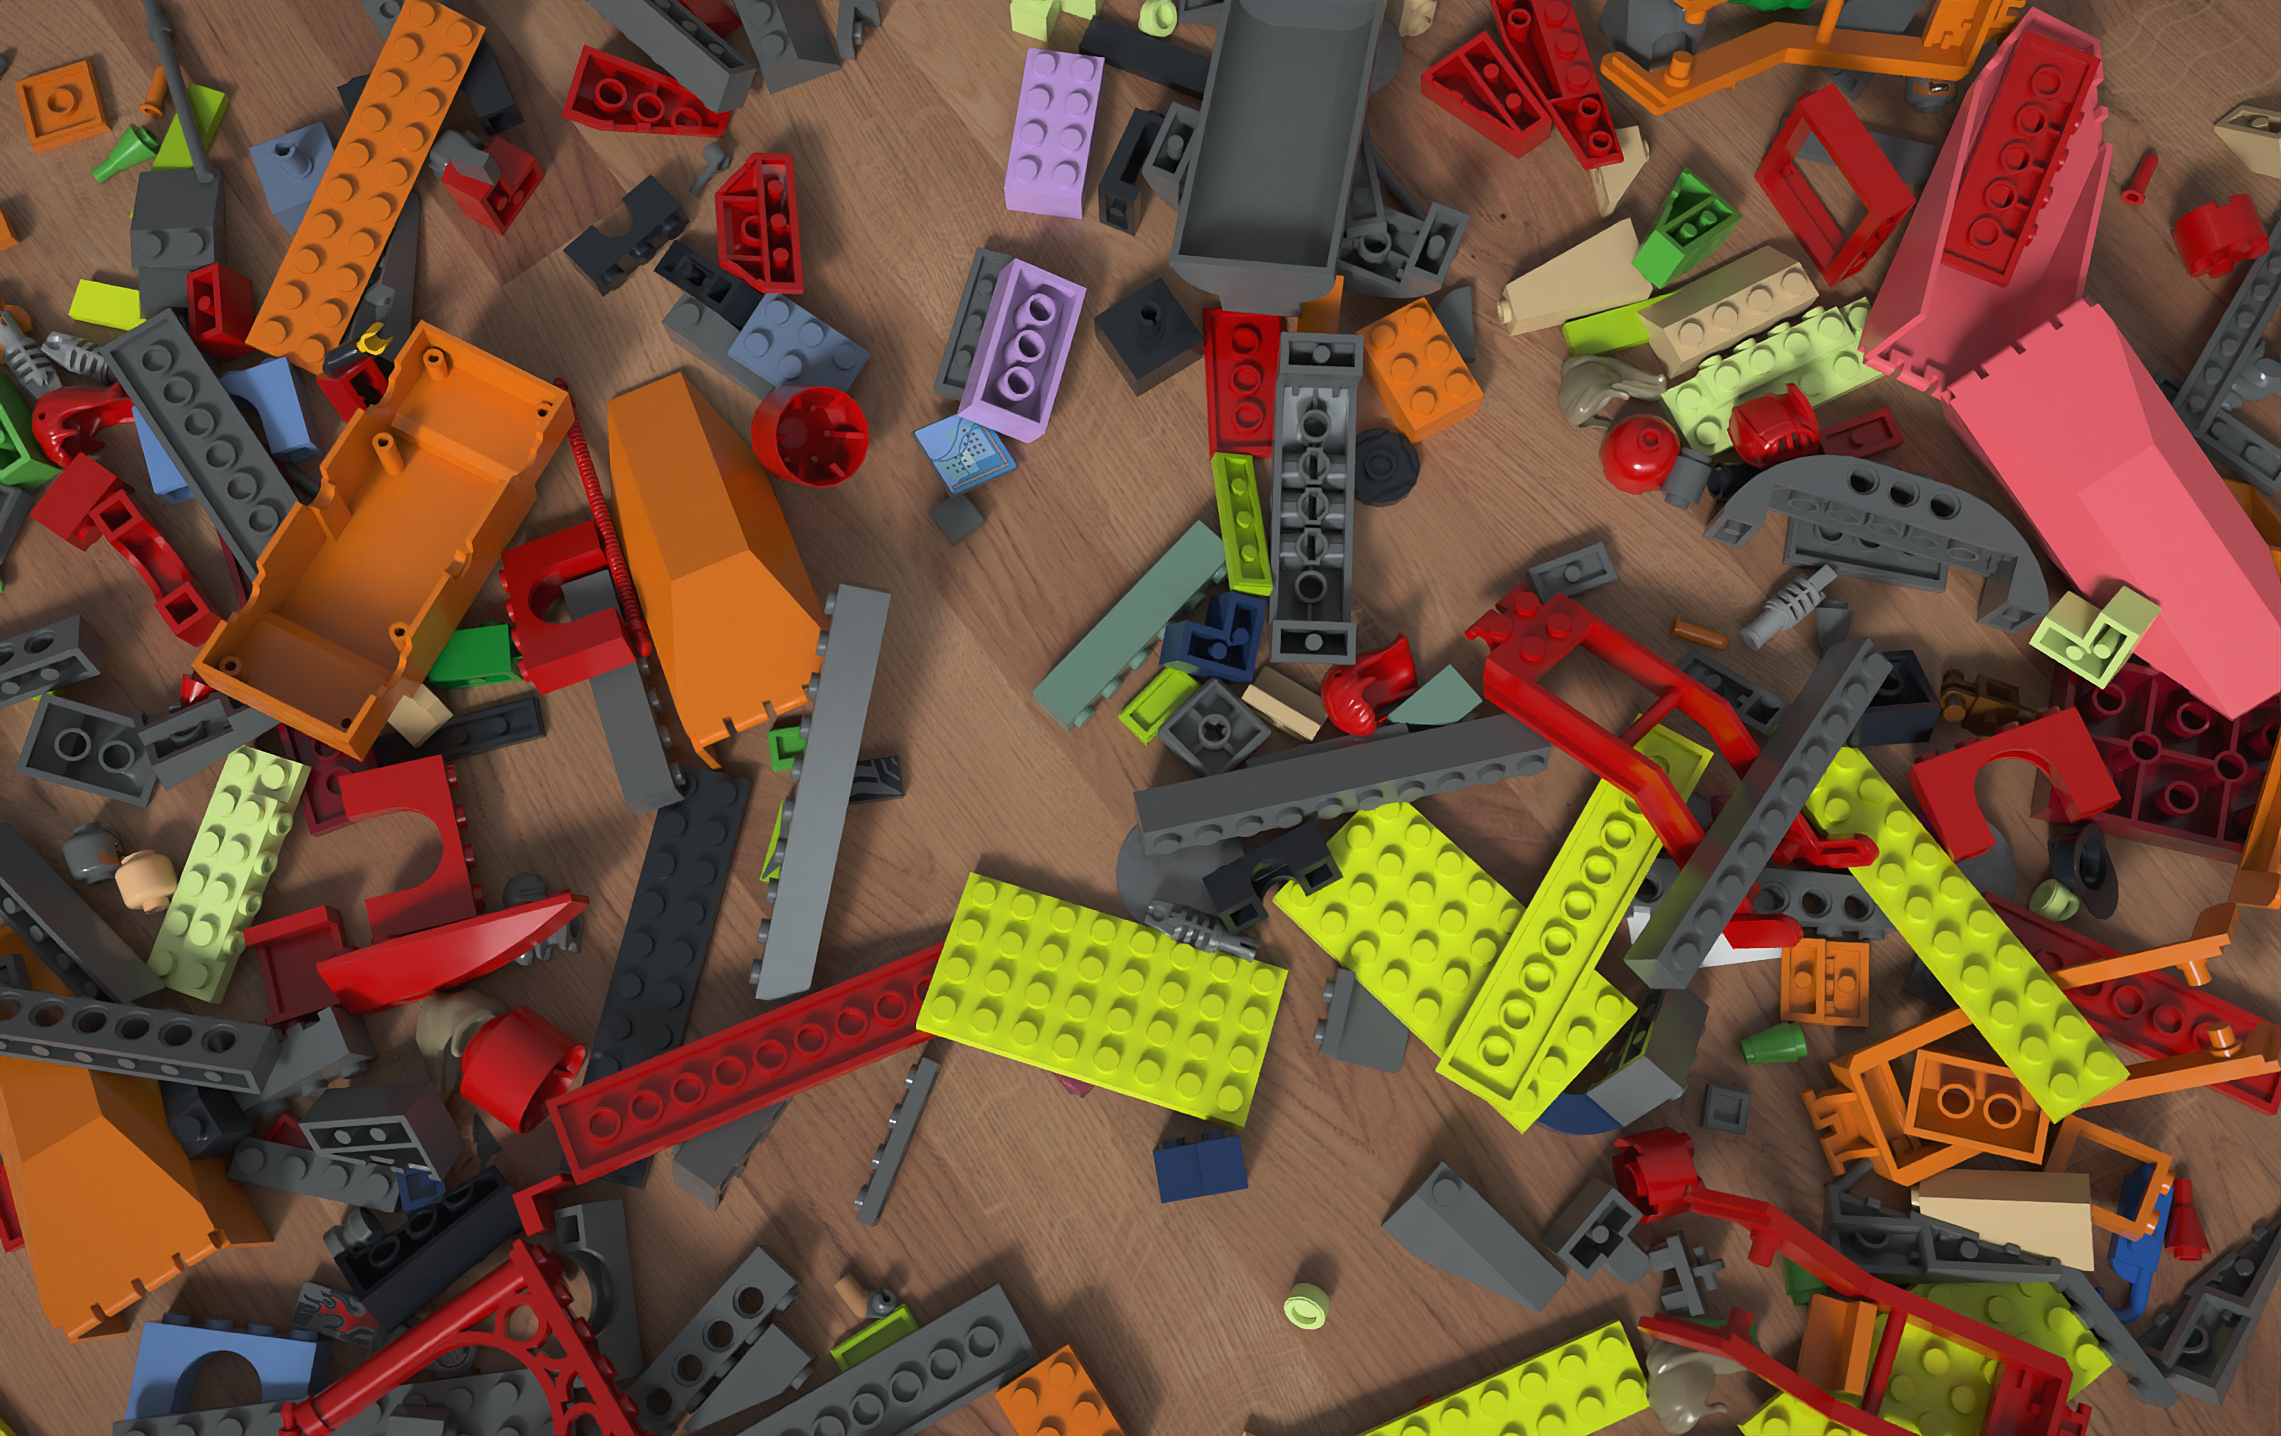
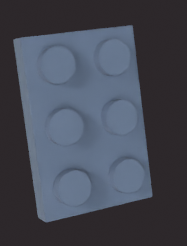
M766 293L728 350L727 355L777 388L786 385L809 384L829 386L847 392L871 353L780 293Z

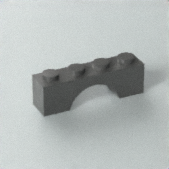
M623 1199L580 1204L553 1210L558 1254L576 1262L585 1273L590 1285L592 1303L587 1322L596 1335V1339L591 1341L599 1356L604 1353L615 1366L618 1376L614 1378V1381L641 1376L644 1373L642 1348L640 1346L637 1306L634 1297L632 1264L629 1256ZM578 1375L573 1383L574 1388L586 1387Z

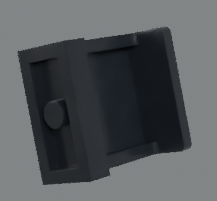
M1137 107L1135 108L1098 186L1099 222L1132 236L1136 235L1141 224V188L1134 186V183L1164 122L1165 116L1154 110L1144 111Z

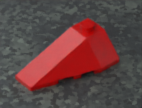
M584 44L561 117L599 131L723 138L731 110L716 114L708 109L689 89L681 86L677 79Z

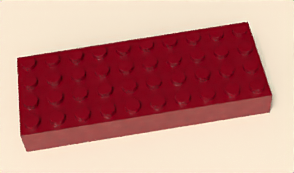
M2057 661L2055 663L2048 709L2060 706L2063 711L2076 706L2122 799L2111 809L2071 823L2052 783L2038 768L2030 817L2082 829L2088 823H2094L2100 827L2105 835L2238 865L2281 726L2279 696L2271 697L2231 721L2190 694L2187 688L2163 672L2159 673L2151 667L2126 662L2108 685L2101 689Z

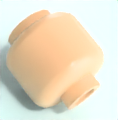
M143 850L125 857L121 861L122 866L115 873V879L126 907L132 910H144L147 915L156 914L168 909L170 900H172L179 883L170 858L163 854H156L155 850Z

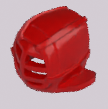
M1793 382L1786 383L1787 393H1766L1764 396L1753 398L1731 409L1733 413L1727 428L1728 435L1740 457L1747 464L1761 471H1766L1777 464L1796 458L1814 456L1819 449L1820 435L1816 416L1808 399ZM1792 433L1797 434L1798 449L1793 445Z

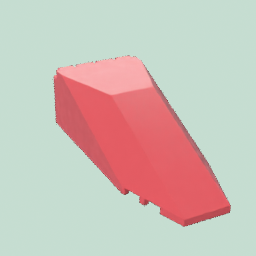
M2032 6L2023 14L1971 84L1862 330L1857 350L1864 353L1862 361L1864 365L1887 376L1895 369L1894 379L1922 392L1929 387L1928 394L1941 400L1940 394L1948 390L1947 386L1972 369L1981 379L1987 377L1980 364L2008 345H2011L2018 355L2023 353L2024 351L2018 345L2017 339L2044 321L2048 320L2056 330L2061 328L2054 315L2080 297H2083L2113 154V144L2104 143L2101 125L2109 117L2108 107L2099 106L2097 85L2104 81L2099 39ZM2027 30L2100 58L2101 62L2080 110L2084 112L2083 121L2076 133L2070 135L2065 148L2069 150L2066 162L2059 172L2054 173L2049 185L2053 187L2052 196L2045 208L2039 210L2034 223L2038 224L2036 235L2029 246H2024L2009 285L2002 288L1944 266L1940 262L1959 183L2020 35Z
M2088 296L2084 299L2080 297L2054 315L2061 328L2056 330L2048 320L2044 321L2017 339L2018 345L2024 351L2023 353L2018 355L2014 348L2008 345L1980 364L1987 377L1981 379L1972 369L1948 385V390L1940 394L1945 423L2080 598L2103 610L2123 586H2126L2162 608L2133 653L2148 662L2151 668L2159 673L2163 672L2187 688L2190 694L2233 721L2281 692V582L2269 547L2114 321L2099 303L2094 304Z

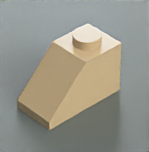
M2241 105L2214 125L2215 133L2251 172L2281 179L2280 112Z
M1638 126L1615 129L1624 156L1622 163L1589 170L1602 221L1611 218L1637 181L1645 163L1649 160L1648 143L1645 139L1641 140Z

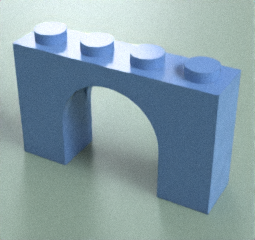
M287 357L268 358L258 366L246 370H232L219 378L238 408H250L259 412L271 454L275 458L280 459L284 463L296 465L325 455L302 373L296 366L290 363ZM136 406L131 407L154 493L171 505L196 498Z
M164 1312L163 1319L145 1321L124 1420L187 1412L197 1374L208 1359L222 1350L236 1352L253 1364L262 1384L261 1402L306 1397L310 1393L317 1395L324 1387L333 1340L318 1338L319 1331L304 1328H292L291 1334L275 1333L276 1325L249 1323L248 1329L234 1328V1320L208 1317L205 1324L190 1322L191 1314Z

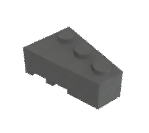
M1687 987L1686 989H1650L1643 994L1636 1006L1638 1010L1628 1020L1621 1032L1627 1040L1619 1054L1611 1052L1604 1061V1064L1610 1068L1607 1075L1600 1082L1592 1083L1586 1093L1624 1127L1666 1100L1674 1101L1678 1099L1689 1085L1687 1077L1691 1066L1698 1056L1696 1049L1699 1039L1706 1031L1704 1024L1710 1007Z
M431 1080L326 1089L298 1123L317 1156L367 1166L371 1160L392 1164L391 1170L393 1172L403 1174L408 1168L429 1172V1179L442 1181L467 1147Z

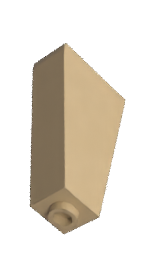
M1627 218L1619 221L1507 284L1500 301L1497 302V313L1501 324H1507L1510 336L1572 322L1647 300L1653 290L1652 284L1644 279L1641 272L1631 264L1639 248L1631 219Z
M1945 1169L1921 1180L1920 1185H1912L1911 1201L1913 1212H1921L1922 1215L1979 1233L1980 1240L2004 1247L2009 1243L2020 1247V1253L2045 1261L2053 1258L2059 1260L2060 1264L2084 1271H2094L2089 1174Z

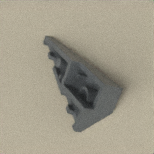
M412 192L409 193L389 236L390 242L385 253H381L355 309L356 313L350 334H344L340 344H344L354 338L360 340L361 336L372 324L376 322L383 323L384 326L376 335L383 340L393 337V341L381 354L374 355L367 352V356L373 359L388 383V377L395 368L394 359L410 337L421 200V197Z
M220 691L209 693L208 699L186 707L182 701L170 703L169 711L148 716L143 710L131 714L137 734L145 745L151 766L166 791H169L281 723V721Z
M1827 1185L1825 1189L1821 1240L1873 1277L1889 1284L2057 1282L2063 1275L2059 1260L2052 1258L2045 1261L2020 1253V1247L2009 1243L2002 1247L1980 1240L1979 1233L1913 1211L1906 1214L1880 1205L1881 1200L1867 1197L1864 1200L1841 1192V1187L1836 1185Z
M2281 1214L2265 1228L2260 1225L2252 1232V1239L2237 1253L2232 1250L2184 1292L2185 1298L2167 1314L2162 1311L2154 1318V1325L2138 1339L2133 1337L2167 1382L2176 1390L2218 1407L2222 1406L2281 1272Z

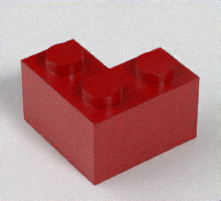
M496 136L490 146L482 150L492 156L501 171L495 186L459 174L451 161L446 165L444 175L440 180L466 216L503 236L546 175L534 156Z

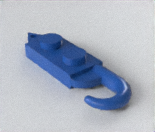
M2143 1162L2131 1175H2124L2116 1212L2117 1215L2131 1221L2133 1220L2152 1170L2150 1164ZM2173 1187L2170 1188L2167 1195L2159 1193L2154 1209L2161 1213L2152 1235L2144 1233L2141 1239L2134 1242L2112 1232L2107 1255L2109 1266L2121 1279L2132 1283L2127 1305L2121 1310H2115L2109 1306L2122 1324L2138 1319L2147 1306L2153 1273L2157 1272L2174 1190ZM2096 1287L2095 1290L2105 1301L2103 1288Z

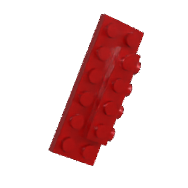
M2027 30L2020 35L1959 183L1940 264L2002 288L2009 285L2024 246H2029L2036 235L2038 224L2034 222L2040 209L2045 208L2052 196L2053 187L2049 185L2054 173L2059 172L2066 162L2069 150L2065 148L2070 135L2076 133L2083 121L2084 112L2080 110L2101 62L2100 58Z

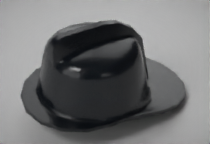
M2088 823L2083 826L2080 833L2051 837L2047 842L2053 878L2069 889L2080 892L2088 911L2095 918L2106 920L2111 917L2118 903V880L2100 827L2097 824Z

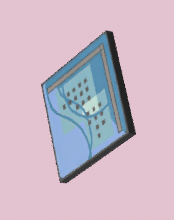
M957 413L911 432V436L951 499L1015 472L1019 468L995 430L957 416Z

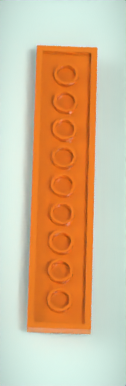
M405 0L245 344L277 358L287 357L291 364L315 376L323 372L322 364L325 356L330 350L340 344L486 30L484 26L435 0Z

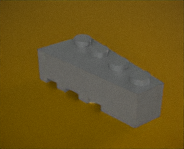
M329 1006L318 1012L320 1021L308 1024L300 1022L287 1029L288 1039L285 1041L282 1039L278 1040L282 1051L262 1094L230 1090L248 1120L262 1114L263 1117L279 1114L289 1108V1101L301 1095L304 1099L319 1095L326 1089H329L327 1083L341 1076L343 1080L366 1072L368 1070L366 1064L379 1059V1056L362 1015H350L346 1009Z

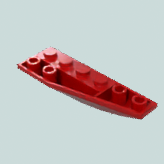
M1489 0L1505 50L1543 108L1552 118L1554 125L1583 169L1590 170L1622 163L1624 156L1571 0Z
M571 889L552 891L546 894V899L514 903L509 905L506 910L476 915L467 920L402 937H397L396 934L379 936L370 940L371 946L360 950L357 946L335 950L332 952L333 958L316 963L317 970L350 1015L373 1016L427 999L434 993L454 990L488 975L519 958L556 933L590 905L589 896L572 893Z

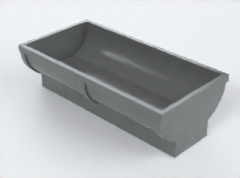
M1387 0L1223 1L1169 257L1170 267L1182 279L1201 290L1219 295L1223 311L1302 318L1305 302L1319 299L1333 289Z

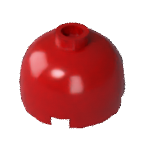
M1650 413L1631 414L1620 419L1603 438L1599 449V459L1601 458V463L1604 467L1603 473L1606 479L1617 489L1632 495H1641L1643 492H1651L1653 490L1658 491L1672 470L1677 456H1680L1682 449L1681 440L1675 428L1664 418Z

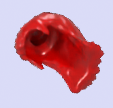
M119 381L108 388L89 386L57 388L45 393L37 400L32 414V432L38 447L44 455L58 465L67 468L80 451L88 456L90 453L105 446L104 442H95L92 439L102 429L119 424L135 423L131 408L135 405Z
M1398 632L1396 639L1389 645L1356 654L1355 665H1332L1325 673L1320 687L1323 707L1332 723L1340 730L1356 736L1373 734L1377 727L1388 717V714L1375 716L1381 709L1392 702L1412 696L1419 690L1413 654L1409 647L1408 637L1403 632Z

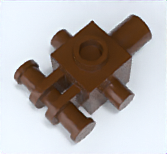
M1949 669L1943 674V683L1940 687V703L1944 709V718L1949 722L1961 721V728L1968 730L1976 736H1995L1994 731L1997 728L2014 721H2019L2021 726L2036 721L2035 715L2040 713V711L2020 705L2019 687L1978 674L1974 683L1964 680V674L1959 669Z

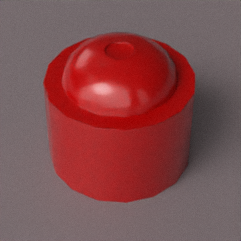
M786 385L768 394L756 409L750 429L752 449L760 465L776 479L814 488L837 486L851 478L864 462L869 446L868 422L860 405L846 392L823 385Z
M521 1006L510 1014L497 1015L484 1022L473 1033L464 1048L460 1063L463 1074L460 1086L461 1096L518 1134L526 1135L549 1116L550 1113L545 1101L565 1094L572 1085L583 1064L586 1055V1044L526 1006Z

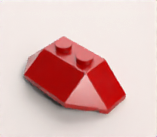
M753 152L746 160V163L715 193L719 266L762 293L803 294L793 154Z

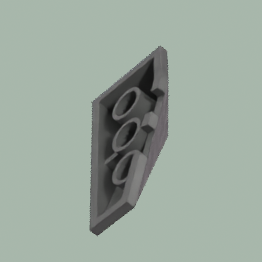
M1443 1161L1434 1163L1381 1225L1412 1256L1539 1313L1567 1281L1489 1203Z

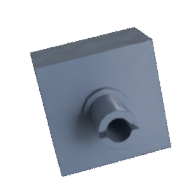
M324 121L249 148L272 215L290 235L297 232L339 143Z

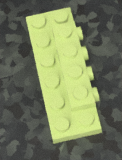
M1863 297L1840 309L1836 306L1828 311H1825L1823 306H1818L1801 317L1803 322L1792 328L1789 322H1785L1767 333L1768 339L1758 344L1754 338L1742 342L1733 349L1735 354L1724 360L1719 354L1710 357L1699 365L1700 371L1694 378L1667 390L1665 393H1661L1658 402L1669 422L1675 428L1683 446L1701 452L1711 458L1734 448L1727 432L1729 420L1733 413L1731 409L1753 398L1764 396L1766 393H1787L1786 383L1793 382L1805 395L1814 410L1885 376V374L1862 363L1864 353L1857 350L1862 330L1872 309L1867 298Z
M245 745L228 755L180 877L177 890L173 895L146 964L154 973L159 975L168 988L209 1003L221 1004L239 955L246 947L243 930L251 927L255 914L261 908L264 890L270 875L277 866L279 851L286 834H288L292 827L293 815L312 767Z

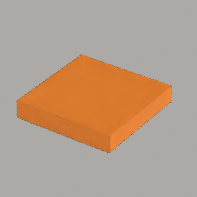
M89 59L14 82L30 145L37 154L112 131L96 68Z

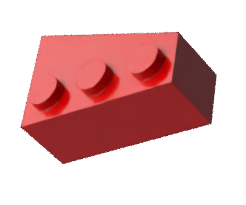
M1483 31L1421 74V94L1517 159H1520L1550 138L1552 118L1486 31Z

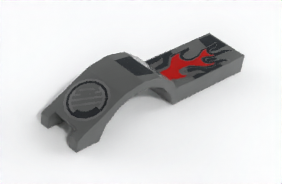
M310 1280L303 1283L289 1324L307 1330L319 1331L320 1334L364 1346L378 1352L423 1319L413 1316L389 1334L360 1303L355 1293ZM478 1345L464 1346L449 1351L424 1368L459 1376L480 1373L481 1369L472 1367Z

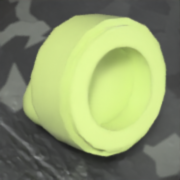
M1147 0L1140 12L1138 22L1140 32L1156 37H1165L1171 34L1177 24V10L1171 0Z
M2049 879L2035 890L2030 899L2029 909L2051 921L2059 922L2072 917L2079 909L2080 902L2078 897L2071 893L2067 886L2055 879Z
M1298 1283L1289 1293L1285 1301L1284 1310L1286 1316L1298 1327L1317 1329L1324 1324L1328 1316L1331 1300L1326 1292L1319 1287L1309 1283Z

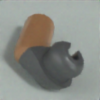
M848 1273L833 1286L852 1312L860 1318H884L894 1311L897 1303L896 1295L891 1289L864 1290L851 1273Z

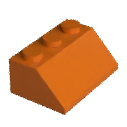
M1929 1044L1918 1048L1903 1134L2042 1164L2050 1118L2002 1059Z

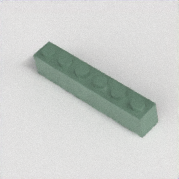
M1198 520L1032 691L1034 702L1068 733L1076 726L1079 729L1086 726L1097 711L1094 707L1101 699L1105 697L1107 700H1110L1124 685L1122 678L1131 668L1135 671L1139 670L1152 655L1149 651L1150 648L1159 639L1163 642L1166 625L1178 623L1176 621L1186 611L1191 614L1194 613L1207 598L1204 592L1214 582L1220 585L1228 578L1223 540Z

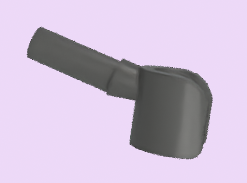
M717 142L710 143L702 152V156L708 165L689 189L695 196L700 193L711 176L713 177L715 173L724 172L730 166L729 156Z

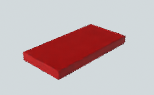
M1222 307L1202 308L1209 461H1211L1215 452L1253 455V459L1271 458L1277 358L1280 334L1282 332L1281 316L1223 311Z

